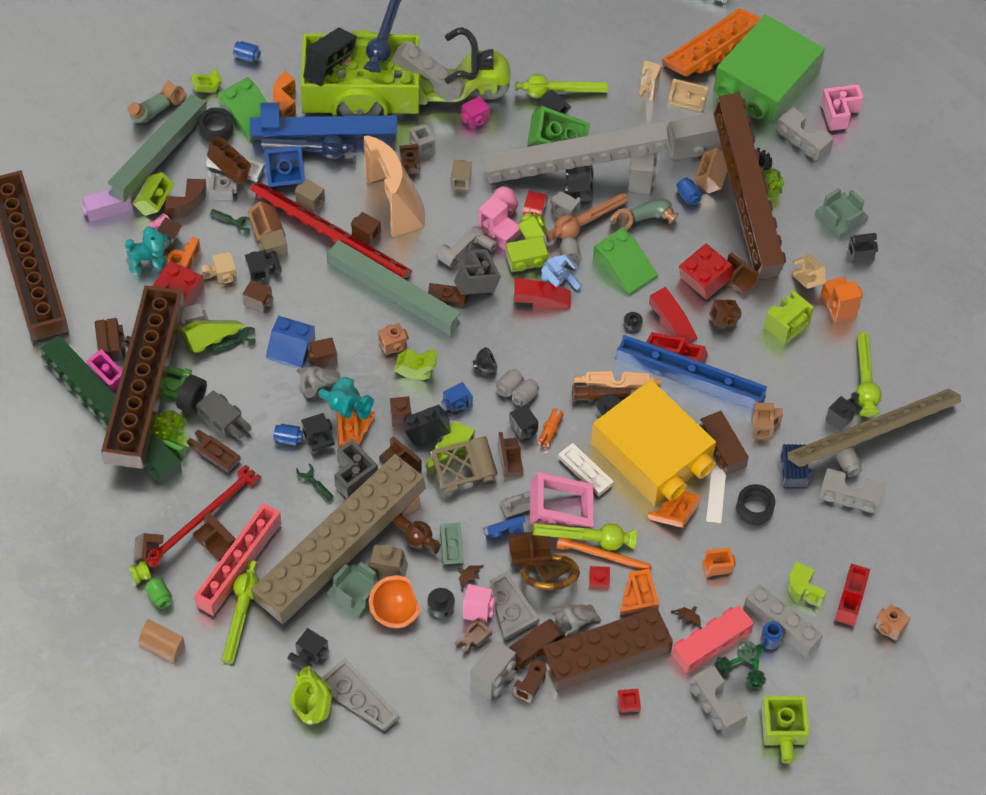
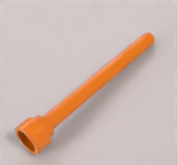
M559 538L556 548L561 550L572 548L641 570H651L652 568L649 563L573 541L572 539Z

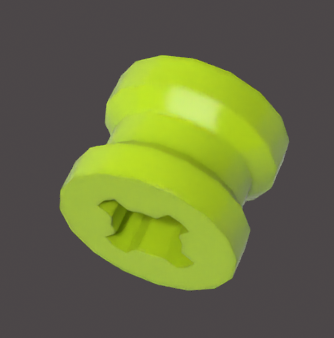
M144 560L140 561L138 565L129 566L131 576L136 585L140 584L142 580L151 579L149 569Z

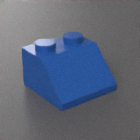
M301 146L264 150L268 187L302 184L305 181Z
M278 315L271 331L266 359L296 368H303L308 357L307 351L310 350V342L315 341V326Z

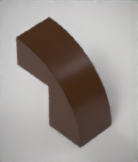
M187 179L185 197L166 196L165 211L169 219L184 217L195 211L202 204L207 193L206 179Z

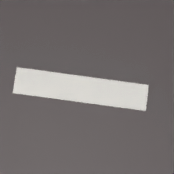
M717 463L711 471L706 521L721 523L726 474L723 469H719Z

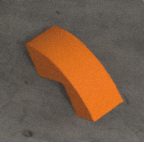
M286 71L278 77L273 87V102H279L280 117H291L296 113L295 101L289 96L296 91L295 79Z

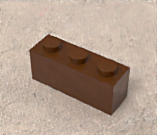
M718 411L700 418L699 426L716 441L714 456L716 457L719 469H723L727 475L747 467L749 456L723 412Z

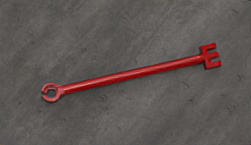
M247 465L243 466L237 472L239 480L162 546L148 550L145 563L148 564V560H150L149 567L160 565L163 555L204 520L203 516L209 512H214L245 484L253 487L260 481L261 476L259 474L255 475L256 472L252 469L249 471L250 467Z

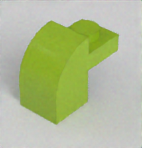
M408 348L398 354L394 371L410 379H429L431 370L437 364L436 357L438 352L431 348L420 355Z
M797 561L790 572L787 583V592L790 598L797 604L803 598L809 604L821 607L827 591L810 584L815 570Z

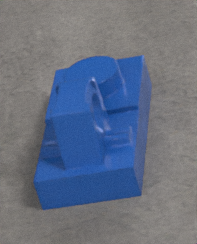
M524 515L483 527L485 535H491L492 538L503 535L502 531L507 529L510 534L524 533L523 523L526 522Z

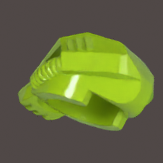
M310 666L302 668L295 675L297 683L293 687L290 704L304 723L313 725L327 719L332 700V688Z

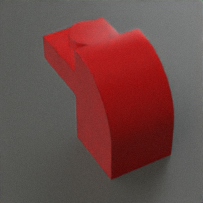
M528 191L522 216L528 212L533 214L537 211L538 215L543 217L544 208L548 203L547 194Z

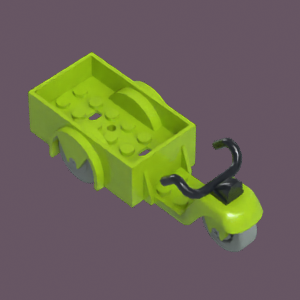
M463 27L456 28L445 35L447 41L452 40L458 35H464L471 45V51L456 69H448L452 74L445 78L447 84L452 83L458 78L466 83L459 97L450 102L462 101L469 94L474 97L481 96L484 100L496 99L506 94L510 86L511 68L508 60L501 53L493 49L478 50L475 36ZM367 30L350 31V33L357 36L355 50L351 54L349 63L347 65L338 64L333 69L334 74L332 76L327 75L324 79V84L320 87L303 78L307 58L306 50L310 44L315 43L327 34L303 33L300 86L302 113H333V116H337L338 107L343 116H378L383 107L384 116H388V113L419 114V104L447 102L434 92V86L427 78L416 72L405 71L391 61L398 47L407 41L412 42L419 48V34H390L387 41L391 49L388 60L379 64L381 73H373L364 69L363 66L370 60L366 54V46L370 40L377 38L378 34ZM338 71H345V78H339ZM395 71L402 72V77L394 78Z

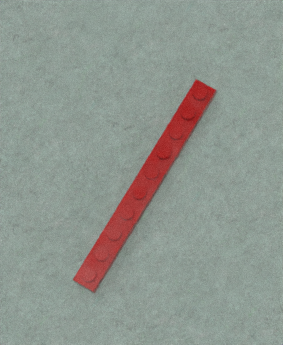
M262 182L252 184L250 190L256 193V197L263 200L266 199L271 202L270 204L273 207L282 208L287 215L301 219L300 222L302 224L313 226L316 228V232L330 236L333 242L336 243L340 240L402 278L411 276L413 270Z

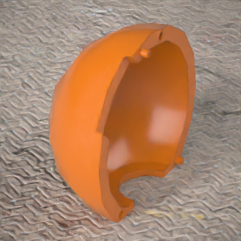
M398 575L385 577L377 582L371 590L369 597L370 612L375 620L384 626L393 627L394 629L405 627L412 623L420 613L419 604L410 580L407 577Z

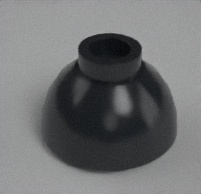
M487 347L482 348L478 352L476 359L472 361L475 370H481L485 373L496 372L497 363L491 350Z

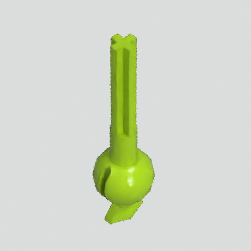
M533 74L528 77L527 82L519 83L515 81V90L522 89V91H527L528 95L532 98L540 99L551 89L555 92L608 93V82L548 81L541 74Z
M861 331V334H857L861 384L858 385L855 392L859 394L857 403L863 407L860 416L873 417L880 414L876 406L881 401L882 392L880 387L873 383L869 334Z
M534 523L532 527V535L597 541L604 549L609 551L617 550L623 544L634 549L637 541L636 529L625 533L619 525L614 523L605 524L600 530Z
M253 560L248 562L249 569L246 570V573L240 574L233 583V590L238 599L221 660L227 664L234 663L249 602L254 599L251 588L260 581L255 571L258 568V563Z

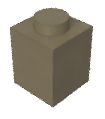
M453 161L451 173L452 189L469 190L472 174L471 161Z
M305 179L295 189L296 202L313 212L325 200L324 188L308 179Z
M282 229L260 235L258 248L259 251L263 250L266 259L270 258L269 253L271 251H276L278 257L288 255L287 242Z

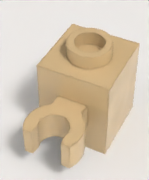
M231 251L212 255L213 265L201 266L203 279H210L216 275L218 284L231 283L237 280Z

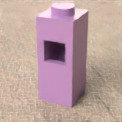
M111 189L82 197L84 204L81 205L83 215H87L89 222L133 210L131 198L129 197L123 203L121 200L109 195Z

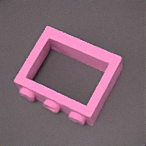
M538 472L530 481V524L540 523L592 529L593 484ZM544 488L581 496V517L544 509Z

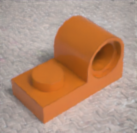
M192 237L190 242L186 243L184 251L172 250L167 256L168 262L172 261L191 270L201 250L199 238Z

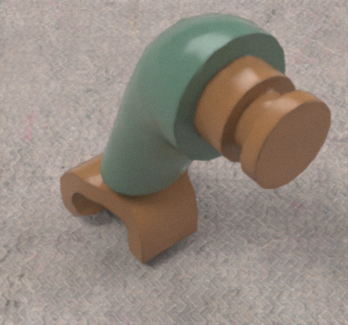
M168 80L160 93L142 103H131L127 110L132 121L138 124L146 123L171 105L170 102L174 105L181 104L186 99L187 94L181 86H175Z
M655 199L631 210H617L611 216L609 224H615L617 221L622 220L627 224L624 228L629 231L633 222L648 218H663L664 220L668 219V223L672 224L679 214L674 213L670 201Z

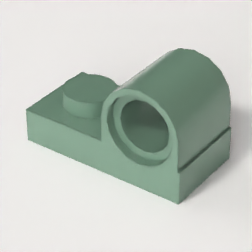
M461 522L440 524L443 565L464 563Z

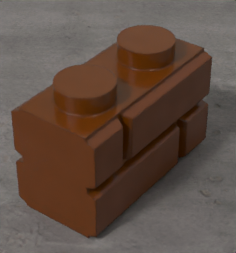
M117 318L96 320L94 323L98 351L102 349L112 361L122 360V352H126L125 341H121L120 337L124 336L123 325H119Z

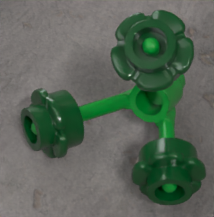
M747 641V643L742 642L738 646L737 658L730 661L725 656L716 658L714 666L721 675L727 676L728 673L732 672L731 665L744 660L754 665V670L748 672V677L746 678V682L749 683L750 687L760 688L766 683L764 672L758 670L759 658L763 651L761 645L755 646L750 641Z

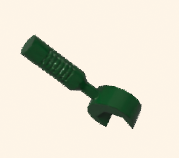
M215 209L211 210L210 216L228 223H235L237 231L241 234L250 233V228L242 227L244 223H251L249 217L242 216L235 220L232 216Z
M245 327L241 330L239 338H231L212 345L214 353L232 347L240 341L245 345L255 344V338L248 339L247 337L248 333H255V328Z
M310 463V470L307 473H300L297 467L296 474L300 481L308 482L311 480L313 486L327 501L332 500L333 494L320 481L313 478L314 467Z

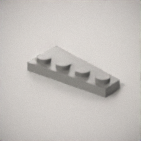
M346 657L322 677L332 688V698L382 731L385 732L400 718L396 711Z

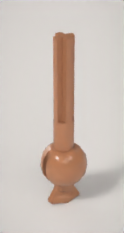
M621 193L576 217L568 214L560 216L554 224V229L546 233L547 242L550 243L554 238L558 237L562 240L567 237L575 238L581 226L629 201L627 195Z

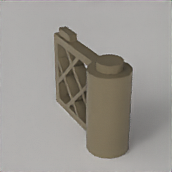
M486 436L430 451L441 490L445 489L446 492L458 490V485L477 480H483L484 483L491 482L498 475ZM465 447L467 456L463 461L454 454L457 449ZM444 453L450 457L446 465L438 462L436 454ZM452 459L462 464L458 473L448 467ZM464 466L472 470L473 477L466 478L460 474ZM445 471L455 475L453 482L445 484L443 479Z

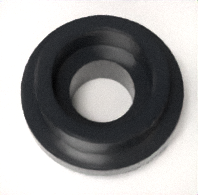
M629 312L624 316V324L629 330H637L641 327L643 318L639 313Z

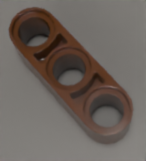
M213 137L209 144L207 157L235 183L243 184L247 182L251 168L250 162L225 139Z
M552 619L546 620L509 647V649L516 652L515 666L518 670L523 669L539 658L542 653V646L564 638L565 634Z

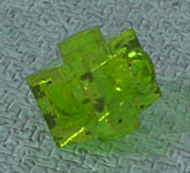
M774 168L763 170V181L768 186L767 197L774 198L777 197V194L783 193L784 181L780 171Z
M173 409L159 413L156 416L153 432L158 434L159 438L163 440L180 437L187 419Z

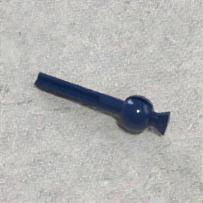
M401 0L389 1L377 38L370 40L366 46V54L370 60L363 68L370 72L381 73L379 64L388 60L391 49L387 41Z
M335 134L326 136L323 141L262 139L261 141L262 150L301 146L302 151L322 152L327 159L331 160L339 159L344 152L352 151L356 153L357 149L356 143L351 145L344 143L343 138Z

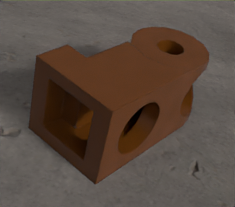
M539 660L531 662L524 680L520 681L517 679L513 685L512 694L531 703L545 680L547 670L545 663Z

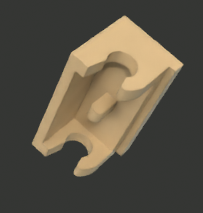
M646 60L643 62L639 96L642 97L643 92H648L649 102H653L659 88L661 65Z
M673 79L668 105L703 113L708 87Z
M806 254L805 257L795 259L792 262L794 265L801 263L799 269L791 271L792 277L807 289L826 283L824 265L810 254Z

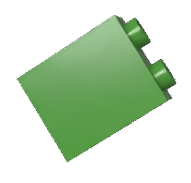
M765 14L717 66L713 90L716 91L718 96L741 93L742 99L746 102V111L750 116L755 119H764L774 124L820 72L825 48Z

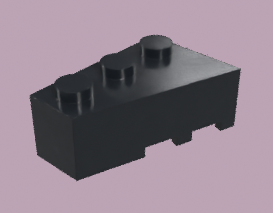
M338 27L315 43L310 44L306 50L307 58L303 78L322 87L326 76H332L334 74L333 69L338 64L342 65L354 52L357 36Z

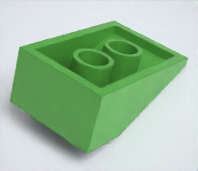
M246 77L219 92L218 98L220 108L227 110L232 115L233 123L251 142L253 140L250 136V118H260V103L267 101L255 83L249 77Z
M542 106L532 113L527 146L588 136L590 123Z
M624 227L594 245L593 259L628 295H631L658 277L657 272L635 238Z

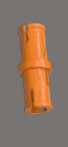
M552 409L548 421L543 425V431L537 440L541 445L543 440L546 439L543 447L550 445L553 435L559 429L558 425L564 416L561 410L558 416H556L558 409Z

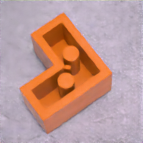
M845 276L826 281L823 284L821 293L835 322L857 317L863 292L856 282H847Z

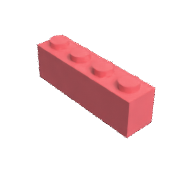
M740 605L735 608L730 607L718 619L713 618L702 629H695L685 640H678L673 646L672 657L684 672L688 674L750 634L753 630L754 622Z

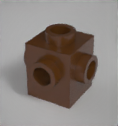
M714 299L709 315L714 326L736 327L738 319L741 318V309L738 307L736 300Z

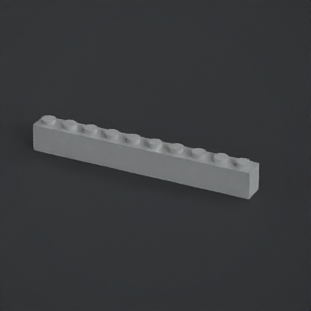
M665 121L485 155V172L489 183H498L652 153H661L671 150L669 131Z

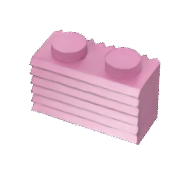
M469 584L463 601V619L475 621L479 618L483 623L487 624L488 618L493 617L495 609V597L492 596L491 588L487 589V587L483 588V586L479 587Z

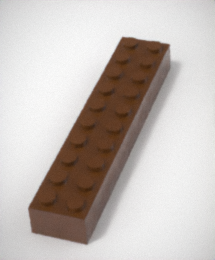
M741 93L722 95L717 99L713 116L752 267L759 272V280L776 278L786 263V255L781 250V236L777 235V221L772 216V202L767 197L768 186L763 181V168L759 166L758 162L759 152L754 147V134L750 132V118L746 116L745 112L746 102L742 99Z
M20 170L0 175V234L31 342L69 332L64 309L23 172Z
M144 286L101 450L104 464L144 468L185 304L183 290Z

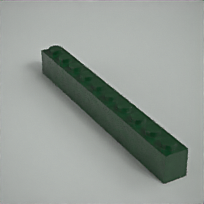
M59 335L40 348L42 362L46 366L50 365L55 376L64 380L66 387L76 393L81 403L88 405L90 412L94 416L97 415L102 425L107 429L116 394ZM152 432L144 467L146 466L150 470L149 472L155 480L159 479L162 484H165L182 471L181 462Z

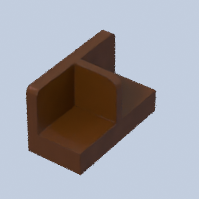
M731 252L728 255L727 261L732 264L733 273L731 280L727 284L746 297L757 287L760 274Z
M498 432V447L503 477L523 475L521 446H519L518 437L504 439L503 432Z
M395 437L390 439V447L379 456V460L385 464L396 454L418 473L422 471L421 458Z
M209 512L203 516L205 524L193 533V537L219 562L236 538Z
M533 532L508 534L509 554L512 563L551 560L552 553L549 537L532 535Z
M143 533L135 537L134 561L145 560L148 550L159 548V545L163 543L164 535Z

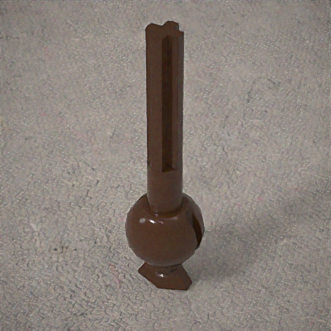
M401 514L391 522L405 532L406 542L411 547L420 549L426 546L435 555L439 552L441 544L438 540L432 538L433 533L427 523L423 521H414L412 523Z

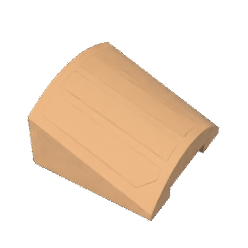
M368 135L364 136L365 181L368 184L387 178L384 179L385 192L390 200L392 237L424 228L425 210L422 199L397 154L383 141Z

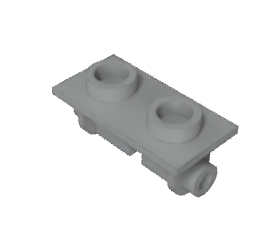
M530 491L500 500L506 518L530 511Z

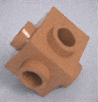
M400 323L388 325L378 330V342L386 356L392 353H399L407 348L409 336L406 329H402Z
M890 604L886 610L882 608L877 614L876 628L883 635L889 636L896 641L908 627L911 618L902 609Z

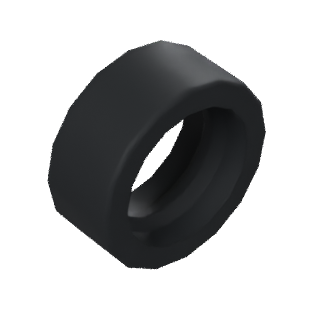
M218 107L209 108L199 116L200 135L208 142L213 137H221L227 140L232 135L234 130L233 119L227 110ZM216 119L227 123L223 129L217 131L209 130L205 127L208 122Z
M189 375L179 389L176 407L190 414L197 411L196 404L205 397L207 381L195 375Z
M759 484L748 485L739 493L736 504L737 513L748 523L761 524L768 521L773 515L776 501L774 494L767 487ZM749 496H758L763 498L768 506L763 512H753L746 508L744 501Z

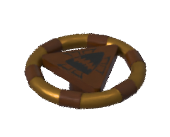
M552 554L551 560L523 563L520 574L524 582L534 588L558 590L566 588L577 581L580 570L572 559ZM531 566H534L542 582L528 575ZM572 569V573L569 578L563 581H558V578L560 576L566 574Z

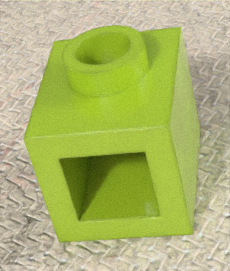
M537 211L533 214L528 212L520 217L521 220L518 226L526 239L545 236L548 231L545 227L546 222L541 215H538Z

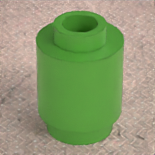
M153 578L147 582L145 590L154 606L158 607V609H164L172 604V594L163 579Z

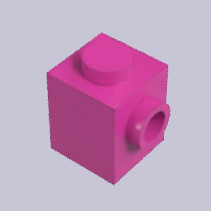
M478 96L462 105L461 118L471 128L481 125L490 119V107L481 96Z

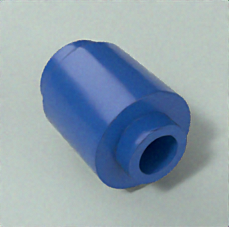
M237 41L233 48V55L238 59L254 63L256 60H259L261 50H259L257 45Z
M688 177L681 179L676 187L688 205H695L700 202L702 192L693 180Z
M282 423L275 426L273 440L278 441V443L297 446L298 442H302L303 431L300 430V426Z
M776 622L767 623L763 627L760 637L762 646L766 649H776L780 645L783 636L782 627Z

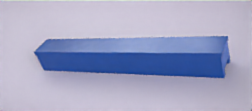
M397 115L279 117L280 132H261L260 118H250V136L252 140L324 139L326 136L333 134L339 135L341 138H364L367 135L374 138H396Z
M623 335L620 346L617 348L615 360L752 410L754 403H764L766 398L767 386L630 336Z

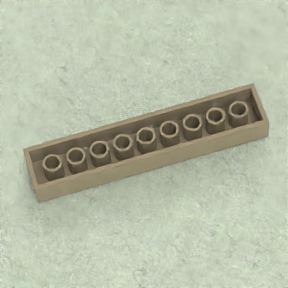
M394 454L251 588L254 600L281 624H284L330 581L344 564L350 562L426 489L424 476Z

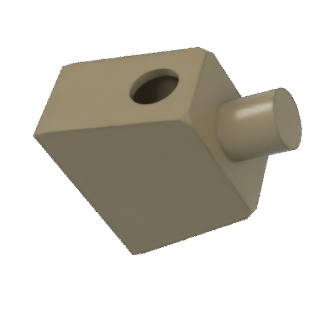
M388 544L383 546L374 545L368 567L376 572V577L379 579L394 575L405 577L408 562L402 549L391 547Z

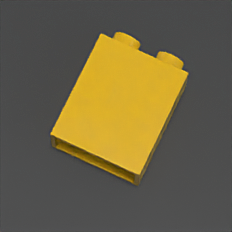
M649 380L593 422L591 444L654 506L665 498L669 501L676 500L687 488L686 481L694 475L699 479L704 478L716 465V461L713 459L716 441L652 380Z

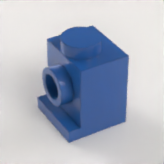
M461 382L443 391L441 403L446 411L449 410L452 413L462 410L466 405L469 408L472 407L473 395L466 385Z

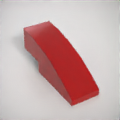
M515 278L514 302L533 303V307L571 309V291L561 286L555 287L553 284L543 281Z
M666 287L650 295V306L660 316L659 321L671 336L686 338L688 343L697 340L698 337L687 316Z
M651 332L646 343L704 364L708 357L705 346L688 343L686 338Z
M850 564L835 621L855 626L870 573L869 568Z

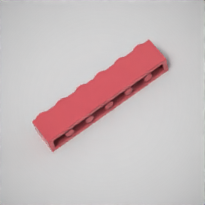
M265 503L261 505L194 595L196 607L212 616L215 615L232 592L235 579L240 574L246 573V570L249 569L248 562L254 561L282 524L279 511Z

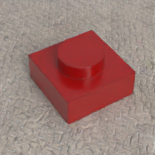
M590 566L589 588L609 589L610 567Z
M639 689L617 691L620 713L641 711Z

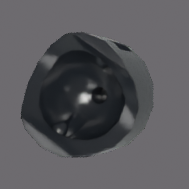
M606 395L600 398L597 403L598 418L619 404L621 399L614 395Z
M436 588L430 592L427 606L431 614L438 619H446L452 615L455 607V598L450 590Z

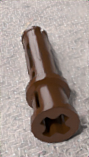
M572 385V402L577 400L592 402L594 399H600L606 395H614L619 399H625L631 394V387L594 388L592 385L588 387Z

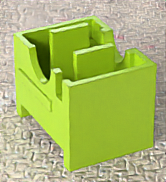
M794 290L790 292V297L788 295L785 296L787 301L781 298V307L774 305L767 311L764 328L784 345L810 324L814 307Z

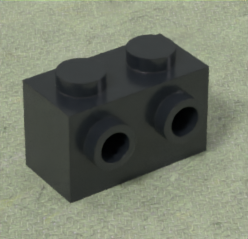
M593 165L566 169L568 184H565V193L571 195L574 199L579 197L581 201H593Z
M436 405L404 417V432L414 446L449 434L450 419L441 406Z

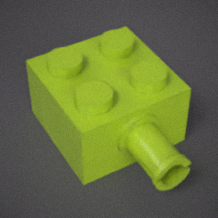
M764 696L761 704L764 745H781V761L783 763H792L795 761L793 745H806L809 738L806 696Z

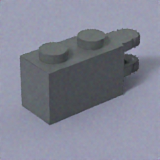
M214 390L196 404L198 415L225 438L231 434L240 440L242 434L237 429L238 426L246 432L251 430L249 423L241 417L240 409L235 405L232 406L224 395L218 394Z

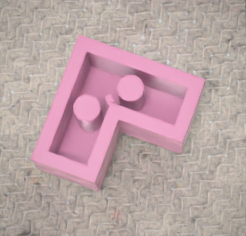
M859 84L823 90L821 105L830 131L847 129L851 116L850 113L860 112L863 96Z
M493 196L479 208L478 228L483 230L485 235L497 241V245L506 251V243L518 241L521 238V230L516 221H512L507 217L508 205L505 201Z

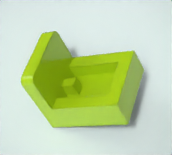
M213 68L210 75L193 73L191 77L195 92L215 93L222 83V78L217 68Z

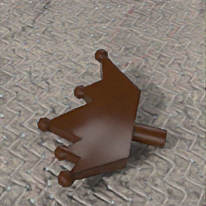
M469 565L465 570L460 567L458 568V571L462 573L459 577L462 588L461 592L464 591L463 587L465 584H470L468 580L479 579L475 573H479L480 570L478 569L483 568V565Z
M696 606L691 610L686 607L671 610V613H678V617L683 616V623L692 621V625L697 624L702 629L700 616L695 613Z

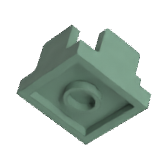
M839 188L825 196L823 205L817 208L815 212L839 238L868 220V215L863 211L864 200L854 190H851L849 195L845 192L841 193Z
M362 562L358 564V567L353 563L350 567L344 564L333 577V586L327 592V596L360 618L369 608L371 590L379 582L376 572Z

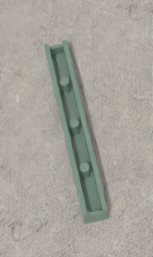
M191 94L108 181V184L112 186L109 195L124 203L198 124L199 116L203 111L207 110V101Z
M340 240L326 252L328 264L445 334L451 336L452 332L460 324V320H458L460 316L459 311Z

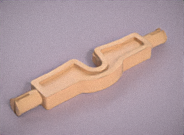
M612 371L587 372L586 376L574 375V383H586V387L592 385L598 388L631 387L639 389L649 380L661 386V377H649L648 373L625 371L622 373L621 381L614 380Z

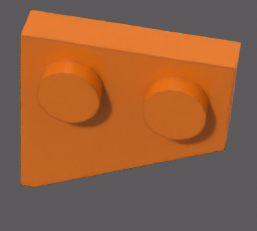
M337 411L338 448L351 439L360 446L374 419L375 412H371L369 417L363 420L354 411H352L353 415L350 419L343 417Z
M683 492L676 500L664 502L662 504L663 508L657 512L650 511L648 513L649 520L684 527L701 502L700 495Z
M650 569L630 572L620 614L645 611L654 607L659 608V601Z

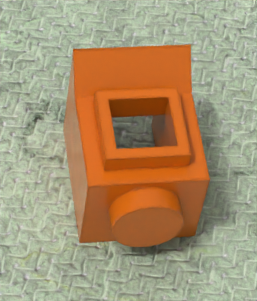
M730 548L706 550L702 559L706 579L714 575L731 574L736 565L735 556L731 554Z

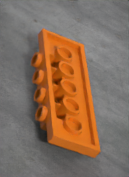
M739 8L664 57L662 64L685 77L691 75L694 71L700 74L705 71L708 72L712 69L713 65L721 63L757 24L761 17Z

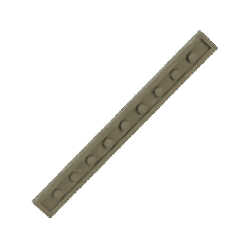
M948 388L787 452L788 460L799 467L806 466L810 462L823 459L825 456L838 453L845 448L856 446L860 442L873 439L875 436L888 433L890 430L903 427L910 422L920 420L945 408H950L961 402V395Z

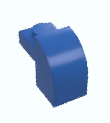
M279 102L260 103L261 132H280Z

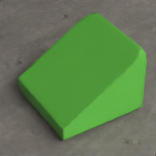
M173 440L164 441L168 449L180 459H184L189 451V447Z

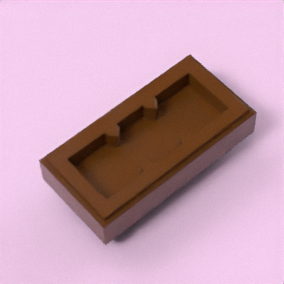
M429 283L428 293L447 305L465 306L466 294L461 295L457 286Z

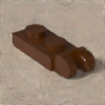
M199 429L195 432V435L203 442L202 444L192 438L187 440V444L193 450L198 451L199 454L227 473L241 460L239 454Z

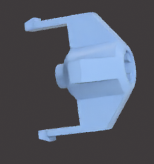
M569 255L549 258L543 264L541 281L552 283L555 287H558L565 279L576 290L582 287V284L564 267L568 262L573 269L578 270L579 268Z

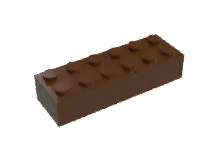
M654 607L542 646L541 658L546 665L556 692L668 654L672 651L673 640L658 608Z

